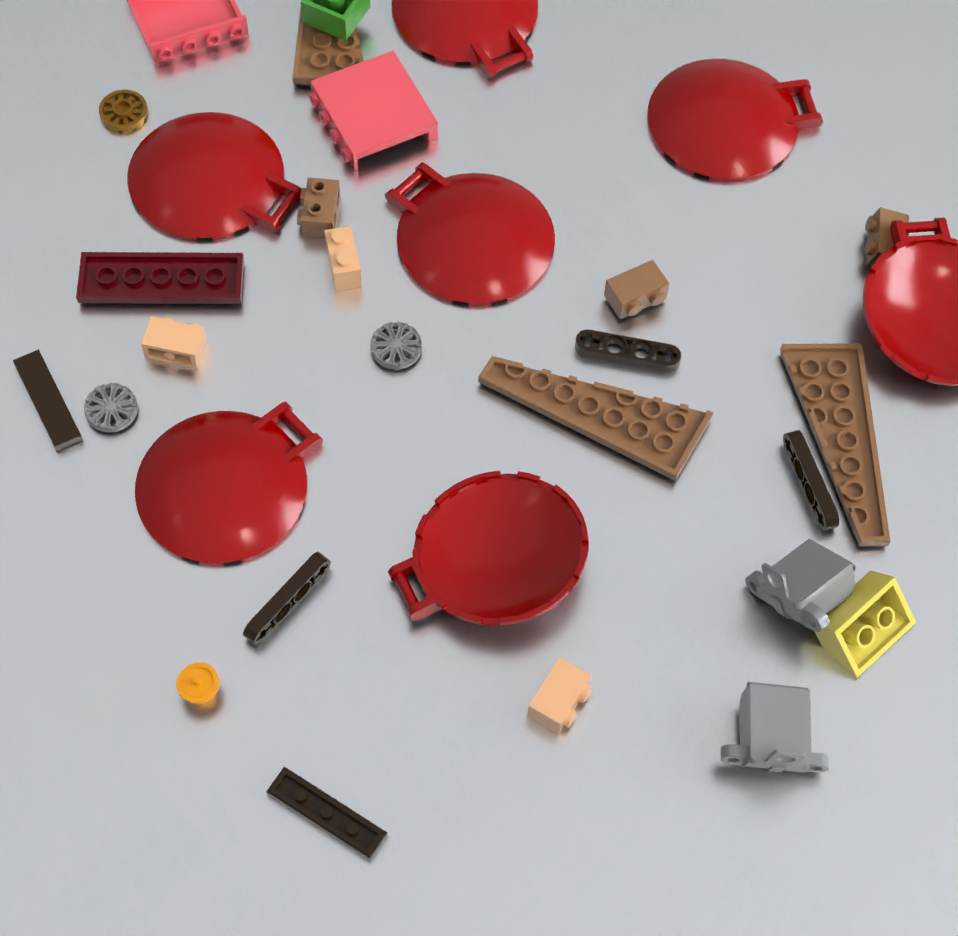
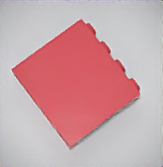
M127 0L154 63L249 34L246 15H241L235 0Z
M394 50L310 81L311 92L309 93V99L313 107H318L322 123L325 126H329L333 142L335 144L339 143L344 161L346 163L350 162L354 171L358 170V159L424 134L428 142L438 139V122Z

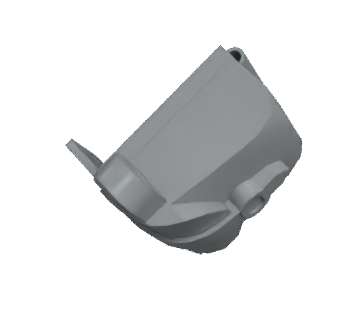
M808 539L773 566L764 563L762 565V572L754 571L746 577L745 582L754 595L775 608L776 612L789 620H795L806 628L820 632L830 623L826 613L846 601L852 594L855 586L854 572L856 565L815 541Z
M747 682V687L742 692L739 704L740 745H723L721 747V761L728 764H738L742 767L762 768L768 772L791 771L805 773L828 771L829 756L811 752L810 690L803 687Z

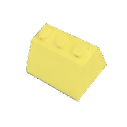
M870 570L855 584L852 594L846 601L826 613L829 617V625L820 632H815L821 646L853 677L858 678L915 625L916 621L896 578Z

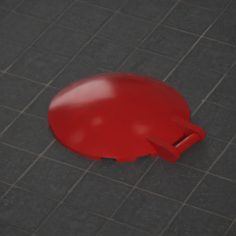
M392 0V17L401 37L417 52L421 54L425 52L434 56L436 61L455 65L456 62H471V65H478L487 78H492L501 70L522 61L526 63L533 60L532 50L525 42V38L531 31L533 32L536 25L538 0Z
M704 59L685 64L673 70L654 89L647 111L649 132L659 151L664 156L667 155L675 161V166L691 175L698 173L710 177L709 180L718 182L746 181L771 172L774 166L781 161L784 162L793 150L799 130L817 128L823 124V118L815 107L810 93L811 85L809 80L801 79L779 82L769 73L758 67L730 59ZM793 96H801L807 114L799 115Z
M202 112L188 114L162 124L147 135L136 148L130 160L127 173L129 194L132 203L139 210L141 217L157 230L184 240L196 241L197 238H213L214 241L234 236V232L245 227L250 229L254 225L276 233L281 227L280 222L295 201H299L301 198V188L283 179L284 165L282 156L272 138L256 124L226 113ZM281 196H286L273 215H268Z
M421 162L415 168V172L395 189H390L385 193L386 200L402 213L397 228V249L404 269L417 285L441 300L449 303L453 301L469 303V306L476 307L491 306L492 302L504 299L510 301L535 286L544 276L551 263L555 247V232L551 217L544 205L533 193L512 180L485 173H465L444 178L427 164ZM422 179L428 183L412 199L408 200L403 196Z
M944 217L935 218L933 221L905 223L902 220H894L890 225L894 246L882 253L874 262L865 280L863 310L867 326L879 348L902 370L930 383L958 386V240L951 238L947 221ZM934 231V235L907 236L906 234Z
M286 401L280 403L263 417L237 411H215L187 418L164 432L151 445L141 461L135 481V501L140 519L153 540L163 549L180 559L184 557L197 561L200 565L224 566V563L240 560L246 562L257 558L277 546L298 522L299 514L307 497L308 483L303 459L319 448L323 439L318 433H313L292 412L293 408ZM285 420L304 440L296 445L277 424Z
M500 471L486 472L464 479L434 500L435 504L426 515L423 514L417 526L414 549L412 551L413 557L392 566L388 570L391 580L397 583L409 607L407 612L413 621L420 620L439 610H444L458 619L480 625L500 626L528 621L549 611L559 604L575 587L584 571L588 557L589 539L587 526L575 501L558 485L555 484L553 486L541 480L540 476L518 471L517 474H501ZM414 574L427 596L426 599L418 601L407 579Z

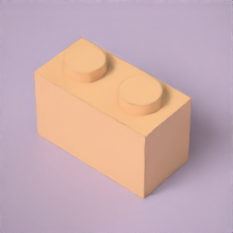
M351 226L324 230L326 251L335 292L362 288L361 269Z
M151 316L141 346L144 357L147 359L198 369L207 345L205 328L198 324H186L176 322L167 317L157 318Z
M559 657L529 704L527 716L557 734L560 733L563 726L569 728L576 717L577 712L574 709L578 702L584 703L592 690V687L589 686L591 675Z

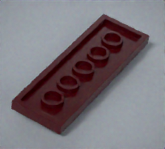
M81 252L76 298L78 303L241 304L244 255L243 253Z

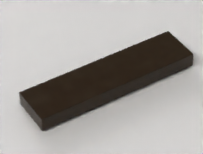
M39 349L13 360L56 452L82 441V436Z
M285 766L266 791L268 796L368 861H371L388 836L386 831Z

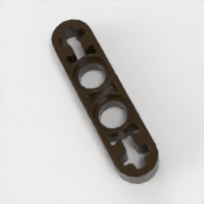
M582 330L577 334L575 340L576 352L586 358L663 372L675 371L679 367L681 360L679 348L661 342L595 330ZM585 340L591 341L589 347L584 346ZM600 342H603L602 350L598 349ZM618 344L622 350L618 353H612L607 349V346ZM636 349H645L649 355L645 358H639L634 354V351ZM654 352H657L656 360L653 359ZM666 355L671 356V362L665 361Z
M796 430L785 433L783 435L784 448L819 527L823 531L838 527L839 515L802 432Z
M320 552L314 553L249 621L243 631V636L254 645L261 643L324 576L330 567L331 561Z

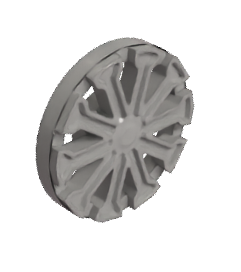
M397 321V323L388 322L373 333L371 353L376 362L383 367L389 369L407 368L414 364L421 355V337L418 331L407 323ZM393 329H398L396 335ZM405 354L411 356V358H410V359L406 358V357H405ZM389 355V358L385 361L383 358ZM395 358L400 359L399 363H395Z
M119 383L97 386L85 399L84 412L87 421L92 427L103 432H116L126 428L133 422L138 412L135 395L127 386H122ZM105 391H110L109 397ZM100 394L103 399H100V398H98V397H96V396H98V395ZM120 416H126L127 419H121ZM105 418L103 423H98L100 420ZM111 420L116 421L115 425L110 424Z

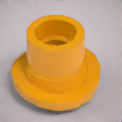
M203 662L193 663L186 666L180 672L176 688L179 695L185 701L192 704H205L216 696L219 689V677L211 665Z

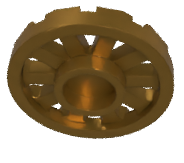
M132 90L111 92L103 98L99 105V115L102 123L116 132H128L135 127L138 128L144 123L148 114L145 99L142 95Z

